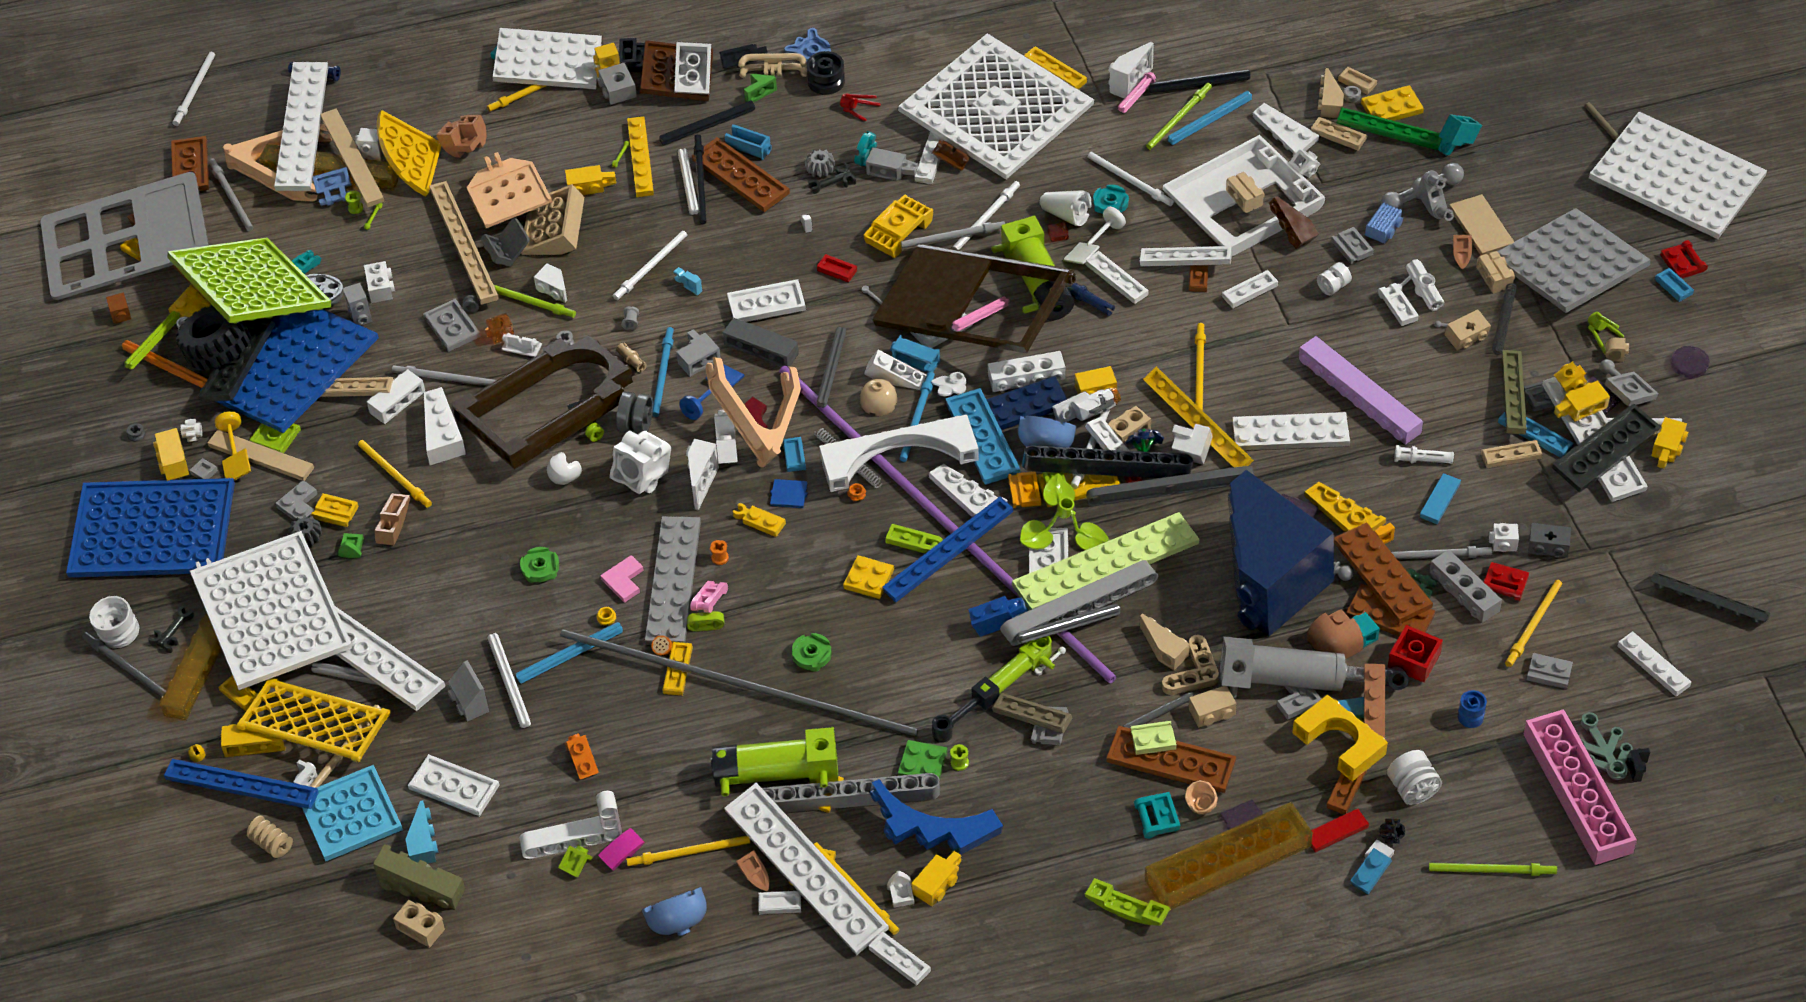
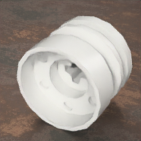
M118 596L103 598L90 611L89 618L91 624L97 632L99 639L105 642V646L122 648L129 645L137 637L139 624L130 605L124 598Z
M1421 750L1404 753L1396 758L1387 769V775L1397 787V791L1404 802L1409 805L1426 801L1437 793L1442 786L1441 778L1435 769L1431 767L1432 764Z

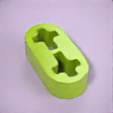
M718 611L692 613L687 617V627L691 631L718 630L723 628L725 624L723 613Z

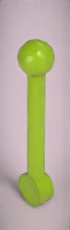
M629 141L624 142V147L616 160L613 161L612 167L616 168L618 166V162L626 148L630 147Z
M382 203L376 204L370 219L364 224L366 230L370 229L371 222L378 210L383 206Z

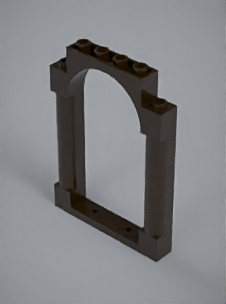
M589 335L573 345L559 338L542 348L543 353L473 395L467 393L450 404L455 418L515 470L618 407L620 397L624 392L623 388L633 383L631 368L627 364H623L617 356H613L607 348L602 347L597 340L592 339ZM576 363H593L608 370L606 379L593 390L594 395L523 438L517 436L506 443L478 419V417L562 367Z

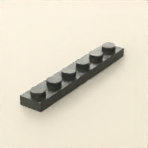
M1655 572L1651 578V581L1655 583L1654 586L1666 589L1668 587L1674 589L1675 594L1693 596L1695 601L1704 603V601L1711 602L1712 607L1723 610L1724 607L1732 610V614L1741 617L1743 614L1750 616V620L1762 624V621L1767 622L1770 612Z

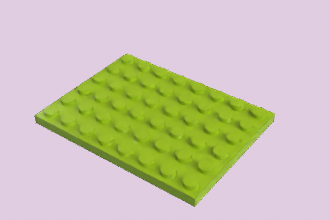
M268 238L168 251L167 258L229 323H238L245 320L253 321L264 317L272 318L277 315H289L290 313L297 312L305 313L310 310H323L324 308L331 307V300Z

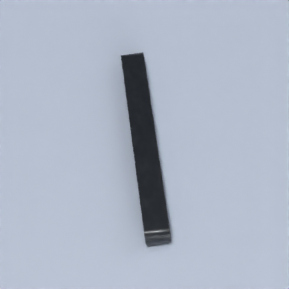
M1028 446L1024 450L1022 467L1031 472L1166 478L1191 474L1193 458L1188 454Z

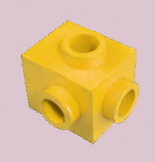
M1573 361L1563 365L1554 374L1566 393L1570 390L1579 389L1587 383L1584 377L1586 372L1580 365L1576 366Z

